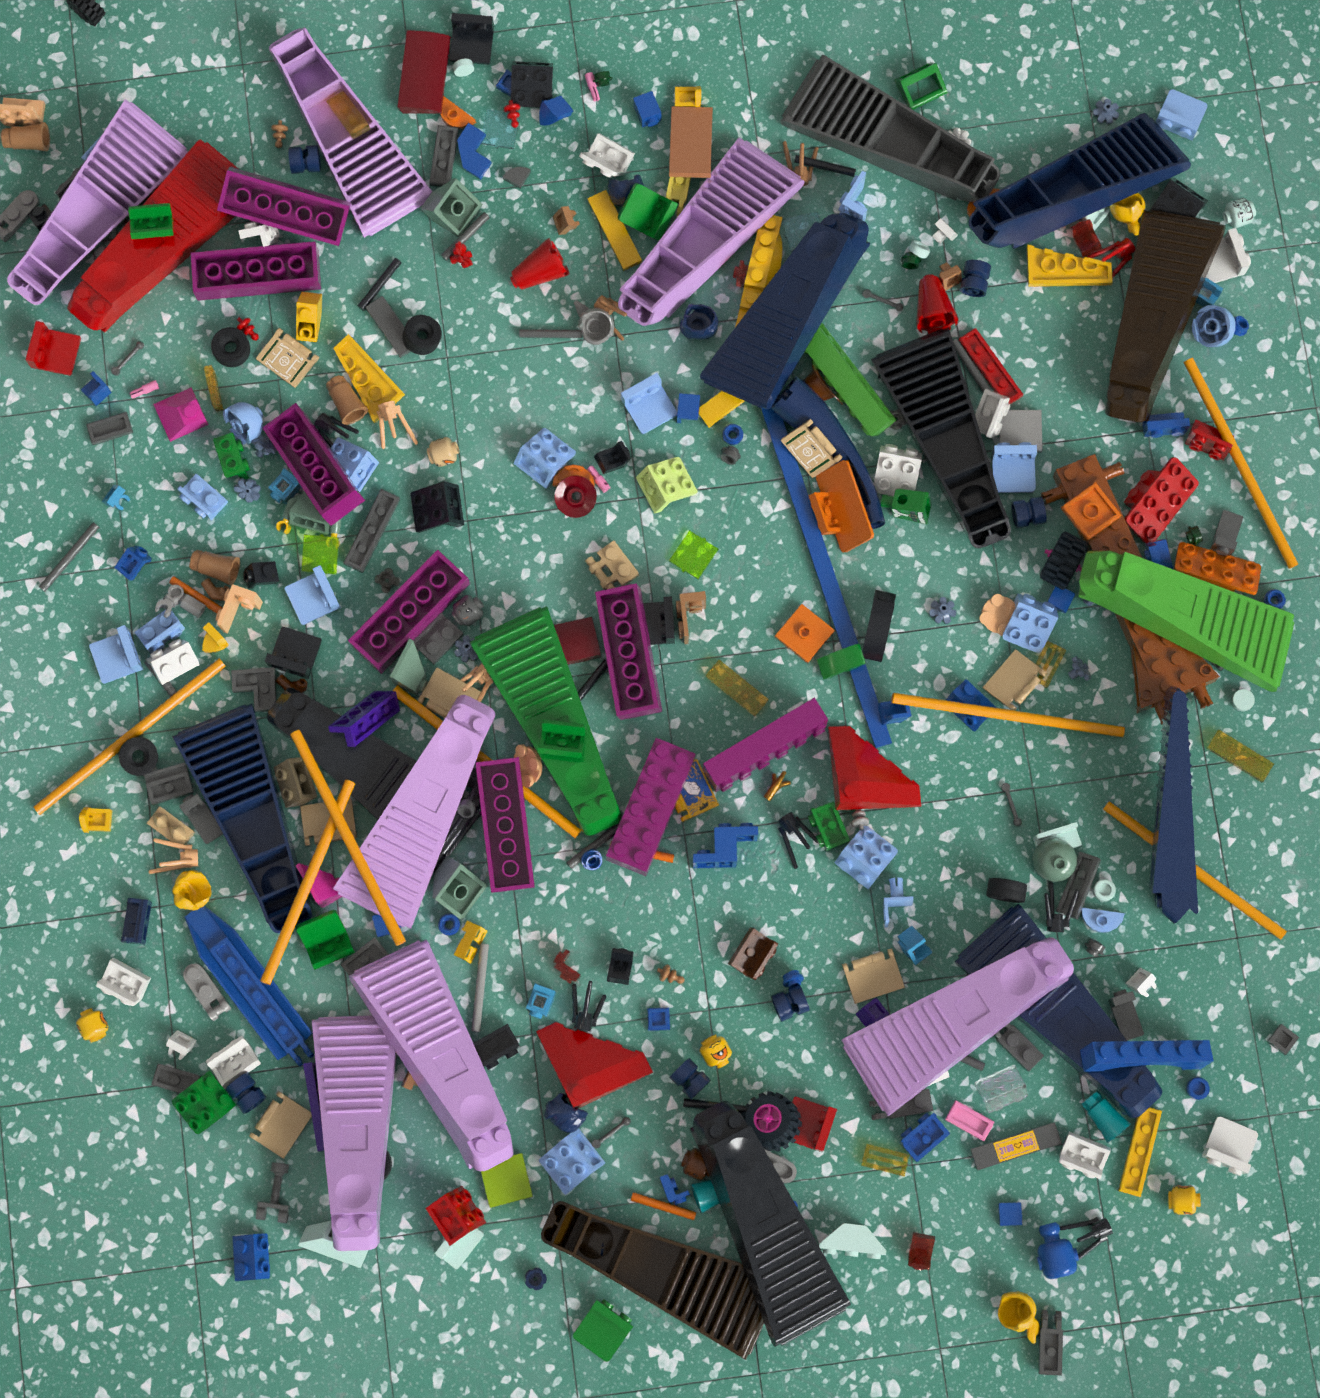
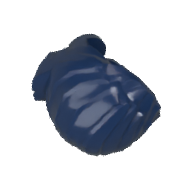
M639 174L634 175V179L622 181L609 179L608 192L612 203L623 206L635 183L644 186L641 176Z
M689 304L680 322L681 333L688 339L705 340L716 335L719 325L716 312L706 305Z
M559 1093L553 1100H549L546 1103L544 1117L546 1120L550 1119L551 1123L561 1131L573 1133L585 1122L588 1112L579 1108H573L566 1101L567 1096L564 1093Z

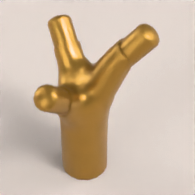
M783 771L778 778L775 773L772 774V784L763 796L764 798L771 801L779 789L791 784L790 781L782 782L786 771Z

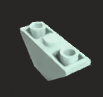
M331 1221L306 1226L298 1244L300 1247L358 1268L362 1267L369 1251H338L334 1249Z
M843 1223L818 1244L823 1249V1253L836 1254V1250L845 1251V1256L858 1257V1253H867V1258L880 1259L881 1255H886L885 1248L865 1225Z

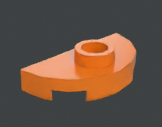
M445 96L443 97L441 118L447 126L465 128L468 123L471 125L476 123L473 117Z
M574 464L563 467L554 476L552 484L553 487H557L564 478L578 475L587 478L595 487L594 479L590 472L584 469L583 466Z

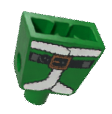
M896 489L894 496L883 494L881 507L891 508L894 517L928 524L932 506L929 492Z

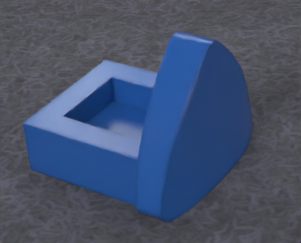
M562 96L548 101L544 100L539 111L540 125L545 126L556 123L563 118L571 116L574 110Z

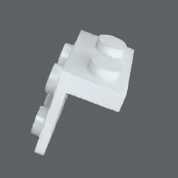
M598 133L589 152H581L579 157L583 159L582 162L592 168L596 166L601 169L600 173L611 178L612 176L617 177L625 174L635 153Z
M1236 228L1228 230L1225 237L1222 238L1206 278L1214 283L1245 275L1251 264L1250 256L1248 253H1245L1243 248V237L1241 234H1238Z
M892 444L881 445L873 483L877 493L894 496L896 489L915 491L922 453H918L919 451L913 448L903 450L898 449V446Z
M1217 1117L1201 1157L1208 1159L1207 1163L1213 1166L1220 1167L1222 1165L1229 1168L1228 1172L1238 1176L1248 1174L1251 1168L1248 1162L1258 1138V1133L1226 1118Z

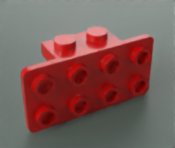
M1171 457L1161 471L1147 470V472L1143 473L1140 481L1129 491L1127 498L1123 501L1131 508L1124 518L1127 525L1145 544L1157 540L1199 485L1198 480L1178 458Z

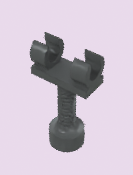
M475 768L472 769L466 785L472 788L468 798L463 799L457 808L459 815L464 818H471L476 810L475 801L479 795Z
M272 1162L270 1171L275 1176L271 1201L269 1203L258 1202L256 1219L265 1220L267 1207L280 1209L278 1222L287 1223L290 1206L279 1204L278 1201L280 1198L279 1192H281V1181L283 1175L288 1173L289 1164Z

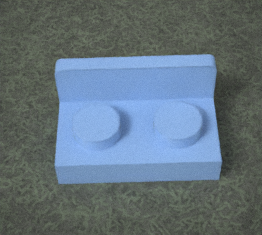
M195 474L183 488L181 486L177 488L181 494L179 498L187 505L193 504L196 507L194 511L203 519L208 517L212 520L228 503L220 493L198 474Z
M165 609L134 632L150 654L158 649H163L166 642L170 639L178 638L182 634V630L185 629L172 610L169 617H164Z

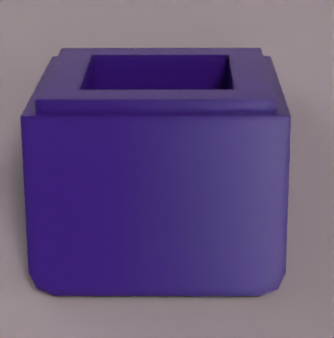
M874 998L856 1013V1016L865 1027L890 1015L877 998Z

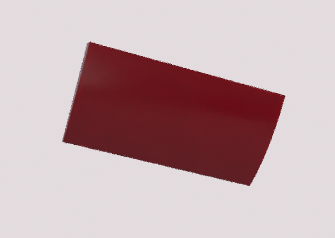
M407 30L398 98V108L402 114L442 113L451 38L449 35Z
M592 617L554 625L568 665L601 658Z

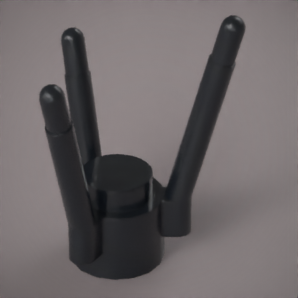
M322 413L316 419L314 426L319 429L318 432L330 448L333 442L326 433L331 434L333 431H336L345 438H349V435L338 428L337 425L355 434L359 433L357 429L342 424L341 421L333 416Z
M790 812L779 819L778 823L781 827L778 830L783 837L793 867L797 869L796 859L786 833L788 832L789 835L795 833L806 849H810V845L799 831L800 828L816 843L818 842L816 836L801 822L799 817H795L793 812Z
M1049 882V894H1044L1047 931L1064 932V927H1069L1070 918L1079 893L1078 889L1075 890L1066 917L1063 919V914L1055 913L1054 883Z
M592 981L588 982L583 1012H579V1015L576 984L572 985V1023H575L574 1029L591 1032L592 1026L596 1027L597 1018L604 1005L606 995L602 996L592 1017V1014L588 1013Z
M1096 1217L1088 1221L1060 1226L1062 1231L1092 1225L1089 1227L1090 1232L1078 1238L1077 1242L1080 1243L1091 1237L1097 1240L1078 1254L1079 1260L1100 1243L1108 1240L1107 1236L1113 1234L1106 1218L1099 1220Z

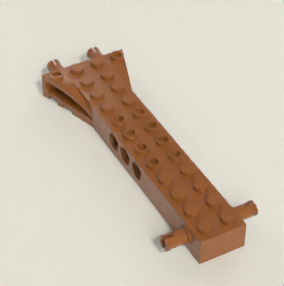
M1093 454L1056 469L1053 478L1057 487L1041 493V497L1045 499V505L1059 499H1063L1066 504L1096 482L1122 515L1089 541H1086L1078 531L1080 538L1088 543L1087 552L1112 551L1121 555L1127 552L1142 558L1107 482L1109 479L1124 474L1123 467L1120 468L1122 464L1117 462L1102 468L1096 455ZM1115 613L1130 646L1137 713L1154 708L1161 725H1163V707L1165 704L1163 697L1171 685L1180 688L1185 694L1194 692L1200 709L1214 704L1206 686L1215 682L1220 676L1213 670L1210 664L1199 655Z

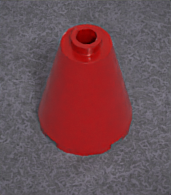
M547 238L511 271L512 276L510 280L515 288L519 287L523 290L566 277L570 272L567 265H563L564 259L553 241Z
M933 274L925 275L919 281L917 329L921 333H923L922 330L927 331L928 334L948 327L951 330V326L954 323L955 326L958 324L957 313L940 278Z

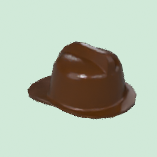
M812 365L813 371L803 381L824 401L835 397L843 405L840 399L826 385L815 366Z

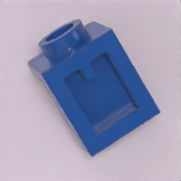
M141 546L129 547L114 568L131 581L135 579L144 564L149 563L152 558L148 555L147 550Z
M668 1174L659 1177L669 1203L674 1202V1205L687 1201L686 1196L690 1195L689 1191L675 1194L678 1187L674 1177L669 1178Z

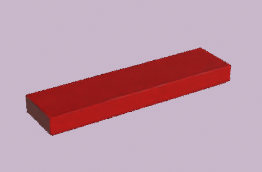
M976 328L958 339L994 392L1010 398L1009 404L1023 397L1022 391Z

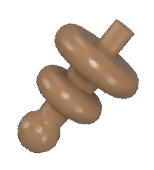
M278 120V124L272 125L271 129L276 131V133H273V137L276 139L275 147L281 148L283 145L281 141L286 138L283 132H287L288 127L282 125V120Z
M666 964L663 969H657V972L660 973V981L663 982L668 978L669 983H672L674 980L679 984L684 983V977L677 976L676 970L670 972V965Z

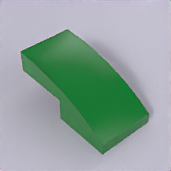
M860 644L846 647L817 659L823 680L830 679L838 674L851 671L866 664Z

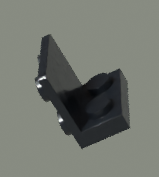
M452 13L453 32L450 61L456 62L466 58L472 60L474 64L489 65L494 35L493 16Z
M512 61L511 100H513V103L519 104L520 107L540 108L542 101L552 99L553 63Z
M1173 178L1166 185L1150 210L1195 218L1199 211L1205 207L1208 200L1178 179Z
M442 481L410 493L416 532L421 533L442 525L464 526L459 485Z
M672 596L663 597L664 602L643 603L651 645L675 644Z
M281 627L272 654L267 653L265 663L268 667H274L275 669L309 679L322 640L303 632Z

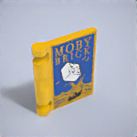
M697 759L692 765L675 806L678 814L685 810L688 815L680 818L682 822L719 806Z

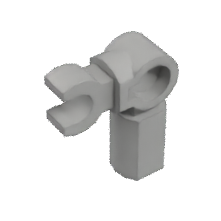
M179 585L170 586L163 600L157 602L155 606V612H158L160 608L166 609L164 613L165 618L169 617L172 608L179 604L181 608L197 618L206 609L205 604L189 594L185 595L183 588Z

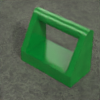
M929 62L894 79L907 106L912 110L948 93L937 63ZM932 75L939 89L912 101L907 86Z

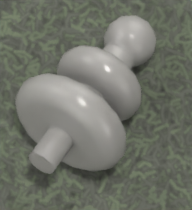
M855 809V812L852 814L854 819L851 825L859 828V830H864L863 826L869 824V819L865 817L866 813L861 809Z

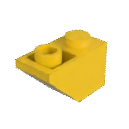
M301 292L296 305V340L318 341L322 315V294Z

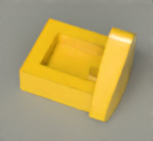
M701 86L675 87V107H701Z
M210 622L203 627L206 631L202 646L204 653L218 652L229 646L227 641Z
M84 807L79 814L80 826L83 832H111L112 810Z

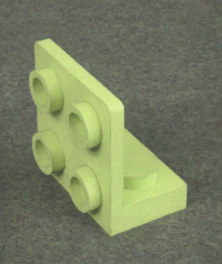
M680 457L648 465L636 476L654 514L661 512L670 502L693 496L698 492Z

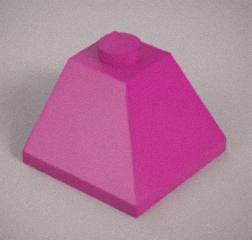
M192 387L153 404L170 442L209 425Z
M299 863L296 867L302 878H304L308 866ZM319 870L310 892L316 903L321 908H324L342 897L338 895L337 891L333 890L340 877L335 879L331 873Z

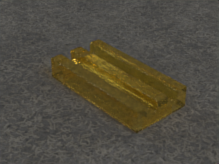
M212 365L204 366L212 406L215 411H222L224 409L215 370Z
M1049 641L1046 642L1035 663L1039 666L1048 648H1052L1043 667V670L1046 671L1056 651L1060 652L1047 680H1042V675L1038 677L1041 680L1039 684L1043 685L1046 689L1066 652L1065 649Z
M866 1144L861 1166L905 1177L910 1155ZM869 1150L897 1156L904 1159L903 1162L884 1158L881 1156L869 1154ZM867 1158L901 1166L902 1168L899 1171L868 1163Z

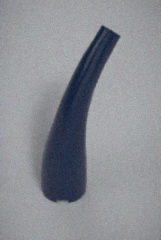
M796 376L786 386L782 394L778 395L771 409L794 429L809 419L813 421L808 428L811 430L817 426L835 447L836 452L832 454V457L835 458L840 454L843 458L839 462L842 460L849 461L872 529L885 525V519L881 504L862 457L824 400L808 384Z

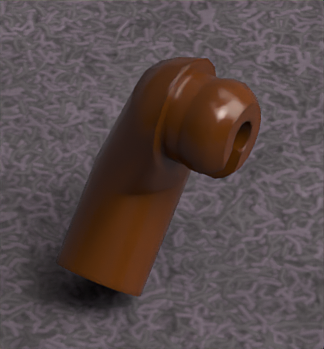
M282 674L276 679V683L284 690L295 688L302 693L307 690L308 683L303 678L291 682Z

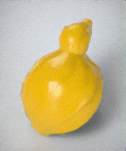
M1136 193L1110 205V211L1116 220L1127 224L1129 233L1138 235L1140 230L1138 219L1145 209V201L1139 193Z
M1019 1291L1004 1293L1001 1296L998 1308L1000 1323L1013 1331L1023 1332L1026 1330L1029 1341L1032 1344L1036 1343V1336L1039 1333L1040 1325L1037 1319L1034 1318L1036 1315L1035 1302L1026 1293Z

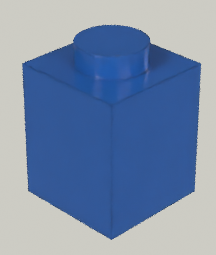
M653 91L633 98V106L642 128L655 126L661 121V110Z

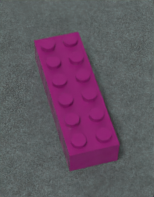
M229 167L217 211L339 246L351 202Z
M315 241L191 253L193 293L197 301L321 290L319 250Z
M297 403L263 427V430L319 514L331 526L365 501L314 424Z
M437 550L348 640L350 646L382 674L402 654L409 638L414 641L470 585L468 577Z
M635 583L595 592L616 716L620 720L663 712L641 588Z
M814 697L704 762L703 772L715 792L719 790L725 792L733 786L732 783L736 780L743 781L752 775L751 772L757 768L758 770L764 769L773 758L776 757L778 760L787 755L790 748L795 746L797 749L807 742L806 739L813 735L815 738L824 733L828 718Z
M655 738L606 854L607 861L647 876L695 761V753Z
M517 757L476 762L491 893L535 888L520 759Z

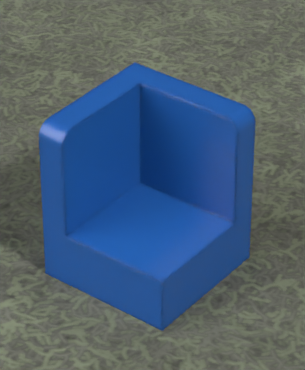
M92 371L90 375L93 379L81 391L97 406L112 392L101 378Z
M679 393L677 423H681L682 419L698 420L700 395Z
M891 701L877 704L882 725L901 723L912 716L910 707L907 705L894 704Z

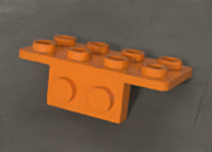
M842 460L816 476L820 492L812 493L809 495V499L821 534H835L841 552H848L871 540L874 537V533L849 461Z
M1180 542L1177 548L1174 570L1233 592L1238 590L1255 595L1258 591L1261 565L1232 555H1220L1211 549L1202 548L1190 543Z

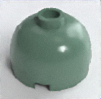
M1059 838L1042 841L1035 848L1032 856L1035 871L1043 879L1051 882H1061L1068 879L1074 873L1077 866V856L1073 847Z

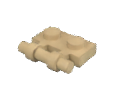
M614 540L597 552L601 559L600 561L596 562L592 556L585 560L589 566V571L596 575L601 587L606 590L615 588L613 583L616 581L621 586H625L639 576V572ZM605 566L612 573L609 577L602 571V568Z

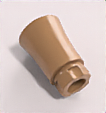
M45 122L27 126H13L1 131V140L4 148L46 152L49 150L50 133Z
M335 376L326 383L329 395L339 412L342 424H353L367 414L368 408L362 403L344 376Z
M196 550L191 555L189 567L191 570L198 571L200 574L218 579L231 586L234 584L239 573L240 558Z

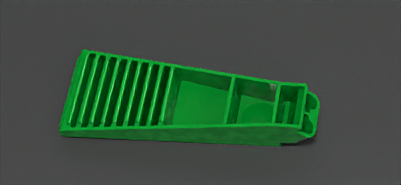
M538 607L474 637V640L469 642L531 745L540 756L542 763L571 808L581 831L587 836H592L618 824L622 819V813L612 792L548 607ZM556 720L585 724L586 739L582 758L540 754L538 748L542 733V721Z

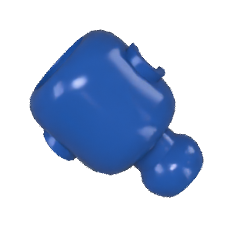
M1057 1222L1039 1227V1233L1044 1238L1045 1243L1039 1245L1037 1250L1038 1257L1036 1259L1039 1264V1270H1042L1043 1275L1047 1279H1057L1074 1274L1077 1271L1076 1261H1079L1077 1250L1072 1247L1071 1242L1068 1239H1060V1226Z

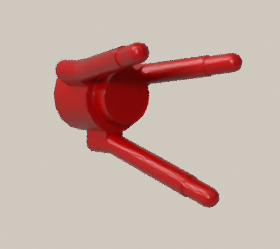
M1128 238L1121 242L1117 241L1113 245L1086 257L1095 258L1113 250L1103 257L1101 261L1104 262L1113 256H1116L1118 259L1123 258L1121 263L1112 272L1113 279L1122 267L1132 259L1131 254L1135 252V246Z

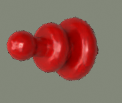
M509 100V104L504 106L503 110L508 113L507 118L512 120L511 126L516 128L519 125L517 118L520 116L516 111L520 109V105L513 103V100Z
M239 317L237 319L239 324L236 328L239 330L244 329L243 333L245 335L249 334L252 340H258L259 335L253 331L254 325H248L251 319L245 318L242 320Z

